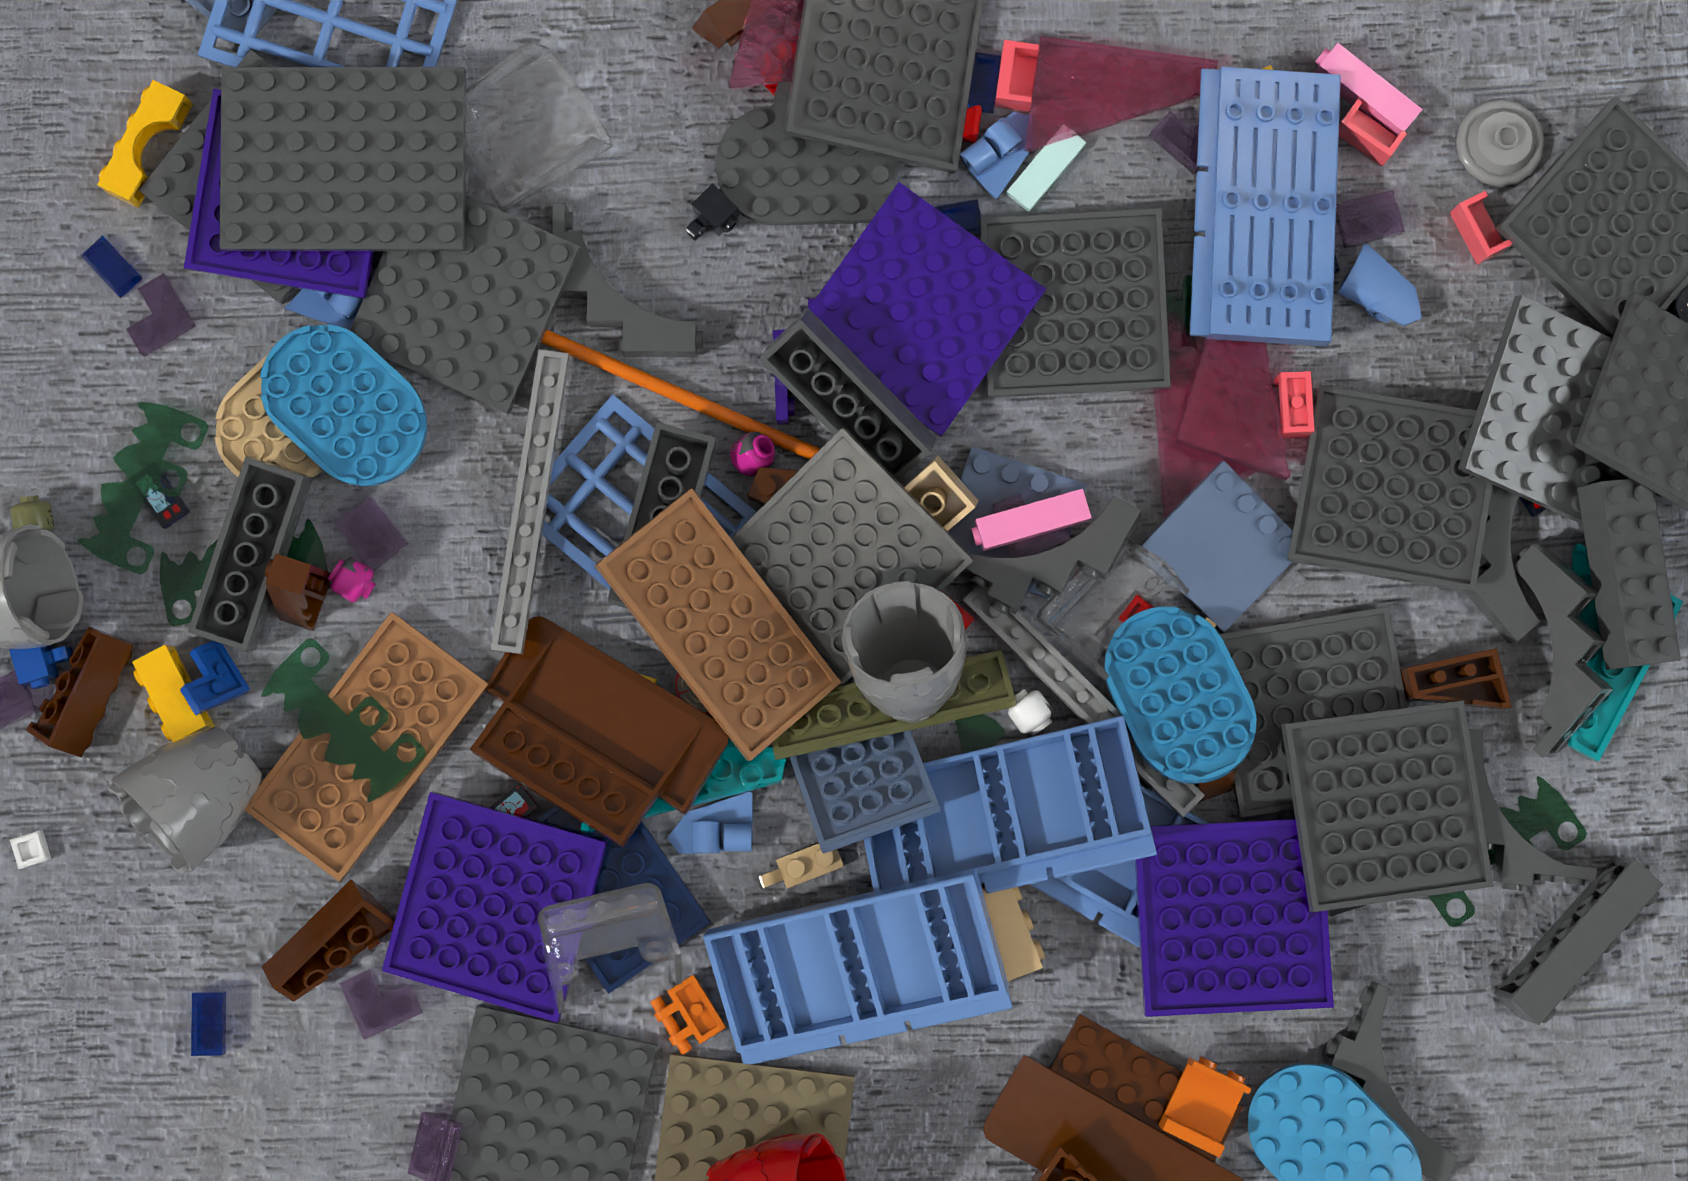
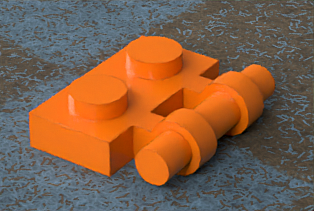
M695 974L667 991L673 1000L669 1005L666 1006L661 996L650 1001L656 1012L653 1015L658 1022L661 1021L670 1035L669 1041L672 1046H677L682 1055L692 1049L686 1039L687 1037L694 1034L699 1044L727 1027ZM678 1010L688 1025L683 1029H680L672 1016Z

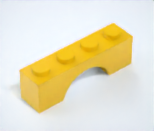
M152 80L150 86L143 90L140 98L141 103L136 112L132 113L128 118L127 129L122 139L115 143L113 156L108 165L101 169L97 184L106 193L137 208L140 207L145 197L139 189L148 179L142 166V153L145 145L154 135L162 131L180 130L193 106V103L184 94L155 80Z

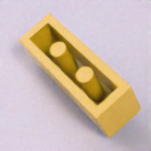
M163 645L132 662L136 669L133 671L134 677L141 687L145 686L150 696L147 698V702L151 710L155 714H159L163 722L161 730L167 740L175 742L185 738L184 736L208 731L215 727L207 711L195 716L181 693L180 689L185 684L192 682L174 646Z

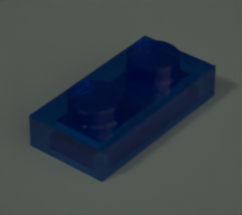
M226 992L192 993L191 1056H218L226 1054Z

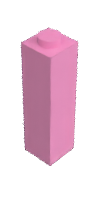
M1339 43L1331 51L1326 48L1315 61L1319 66L1314 73L1341 75L1340 96L1352 106L1357 99L1362 101L1363 103L1358 110L1396 136L1402 130L1405 131L1423 110Z
M1079 489L978 518L974 522L975 527L971 528V533L975 546L981 545L984 552L1085 523L1092 517L1084 491Z

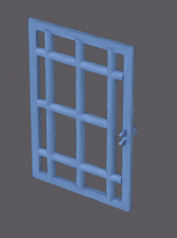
M215 0L198 56L229 67H237L250 49H255L308 67H347L325 60L331 37L336 27L391 45L385 67H398L403 50L425 56L423 67H436L458 0H444L443 2L439 0H400L406 3L396 34L339 16L343 0H330L327 12L292 0H253L244 33L222 26L230 0ZM266 5L323 23L313 55L256 37ZM417 6L440 13L430 45L407 38ZM217 38L240 44L237 55L214 48Z
M613 394L610 395L606 403L554 461L550 486L568 465L587 480L565 505L561 504L552 495H548L547 508L556 515L549 523L544 521L542 533L546 539L609 591L611 586L594 566L596 563L558 531L567 523L607 556L615 547L573 513L591 492L598 488L631 515L634 502L610 484L604 477L626 452L644 466L647 453L637 446L635 442L641 435L651 442L655 428ZM614 412L632 426L626 435L607 421ZM600 430L617 445L600 465L593 470L577 455ZM708 472L705 487L743 517L735 526L701 498V501L731 538L756 511Z

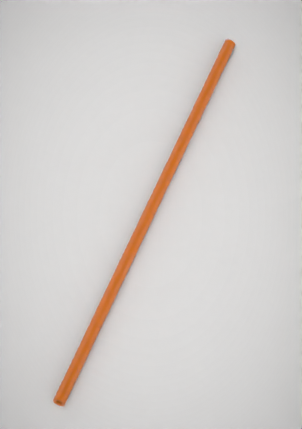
M548 329L541 341L542 344L563 353H569L574 358L746 433L759 432L769 437L774 445L808 460L821 449Z

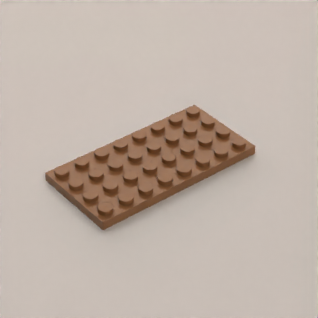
M692 488L687 490L594 565L747 761L755 758L841 683Z
M391 612L259 785L257 792L253 795L245 811L337 881L342 882L486 691L485 689L489 684L397 614Z

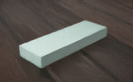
M1063 124L1007 190L1006 195L1030 212L1086 146V142Z

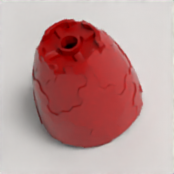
M819 1133L787 1134L744 1148L708 1168L706 1176H709V1179L705 1180L847 1181L842 1159L836 1155L833 1146L826 1137Z

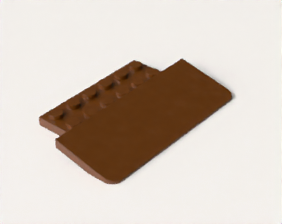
M537 616L528 621L523 655L505 652L487 682L489 685L485 689L486 693L503 702V704L472 745L470 751L621 847H624L657 798L684 815L687 814L729 743V736L715 719L550 620Z
M1080 1013L1049 1068L1025 1054L1022 1055L983 1125L984 1135L990 1142L1037 1169L1048 1153L1062 1145L1098 1181H1243L1238 1175L1215 1163L1214 1161L1217 1156L1162 1130L1158 1126L1183 1072ZM1238 1104L1221 1141L1222 1144L1226 1141L1243 1109V1106Z

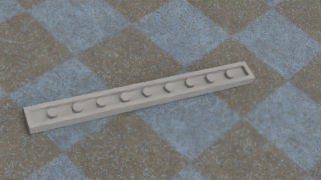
M538 350L491 650L522 655L524 653L569 369V353Z
M977 586L963 599L962 603L1085 724L1121 716L1118 709L1018 612L1014 614L1008 611L1007 614H1003L991 606L992 601L988 599L987 595L991 587L987 586L986 589ZM1129 734L1138 776L1183 818L1205 795L1193 783H1183L1169 779L1151 768L1139 754Z

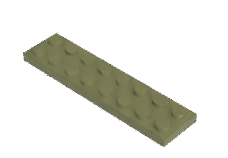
M998 650L966 657L960 680L953 695L935 714L919 723H908L885 715L865 698L855 682L837 686L772 742L775 759H783L1012 708L1016 706V699L1003 652Z

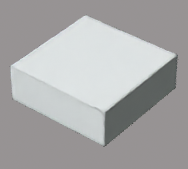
M43 830L10 840L18 869L51 860Z

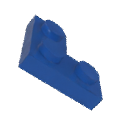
M210 641L194 648L189 653L203 677L185 684L180 691L195 716L240 697L250 690L223 644Z

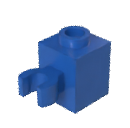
M51 645L9 650L19 685L31 686L32 689L49 686V680L59 676L56 664L69 661L73 654L71 647L66 648V646H62L52 650Z

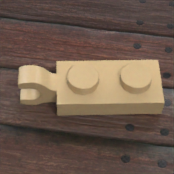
M818 843L776 859L779 869L760 875L759 879L763 888L784 881L786 889L842 868L844 865L837 849L823 854Z

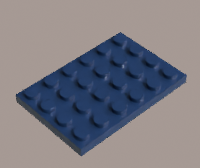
M554 806L535 819L539 822L608 841L579 948L580 953L608 994L711 923L643 821L640 822L625 846L621 847L597 831L590 833L581 832L582 822L557 806Z

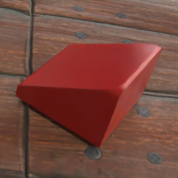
M980 105L967 108L962 142L975 143L978 139L982 114Z

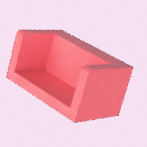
M1004 40L994 107L1030 111L1040 45Z
M1357 99L1339 124V137L1380 166H1383L1407 133L1402 130L1398 136L1394 135L1358 110L1363 102Z
M1486 191L1459 203L1450 212L1477 265L1505 252L1513 245L1510 240L1503 242L1498 231L1495 229L1496 227L1482 203L1488 197Z
M1311 371L1280 372L1274 378V385H1279L1281 429L1277 432V437H1308L1315 432Z

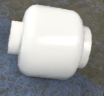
M1024 689L1015 695L1016 706L1008 709V715L1020 732L1024 734L1031 733L1034 736L1052 723L1050 717L1053 715V709L1041 692L1035 690L1028 693Z

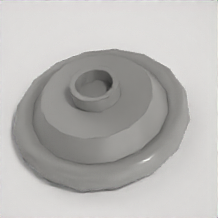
M1499 99L1483 102L1467 113L1459 125L1456 147L1459 160L1470 175L1482 183L1501 187L1518 184L1534 173L1543 158L1545 139L1543 128L1531 111L1519 103Z

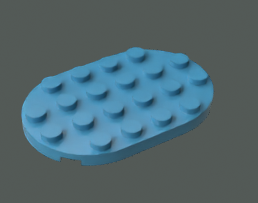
M308 325L288 333L275 344L267 355L260 378H262L261 400L267 415L290 440L329 475L344 483L355 486H377L398 478L416 462L422 452L427 436V414L423 401L415 388L359 336L336 325Z
M1177 607L1150 608L1133 615L1121 624L1114 633L1106 652L1105 679L1110 694L1120 715L1124 716L1127 730L1141 757L1156 772L1169 779L1183 783H1206L1217 780L1232 772L1241 764L1250 751L1256 733L1257 718L1252 698L1220 634L1201 616H1195L1179 610Z
M1302 1062L1294 1063L1273 1072L1256 1090L1248 1113L1250 1141L1260 1161L1279 1181H1422L1420 1157L1409 1135L1355 1080L1343 1071L1322 1063L1320 1065L1302 1064Z

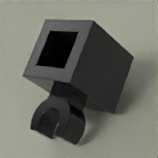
M712 183L691 204L693 212L698 217L685 229L694 241L698 240L708 227L718 236L724 231L728 233L739 222L737 219L740 216L738 207Z

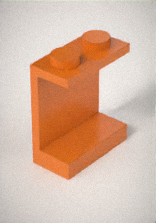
M1200 1056L1198 1061L1189 1057L1158 1126L1162 1130L1220 1158L1225 1148L1221 1141L1243 1093L1250 1094L1252 1088L1244 1084L1246 1078L1236 1072L1228 1070L1227 1074L1216 1070L1217 1064L1205 1057Z

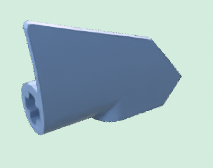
M1012 112L1006 118L999 119L984 132L983 137L960 154V158L966 168L994 199L1000 196L1033 148L1032 116Z
M1364 244L1337 293L1365 307V312L1369 316L1381 322L1387 323L1392 320L1401 326H1406L1422 319L1416 288L1368 244Z
M302 289L285 308L300 315L326 324L343 327L350 331L363 299Z
M747 792L688 811L667 839L679 854H717L720 851L752 852V793Z

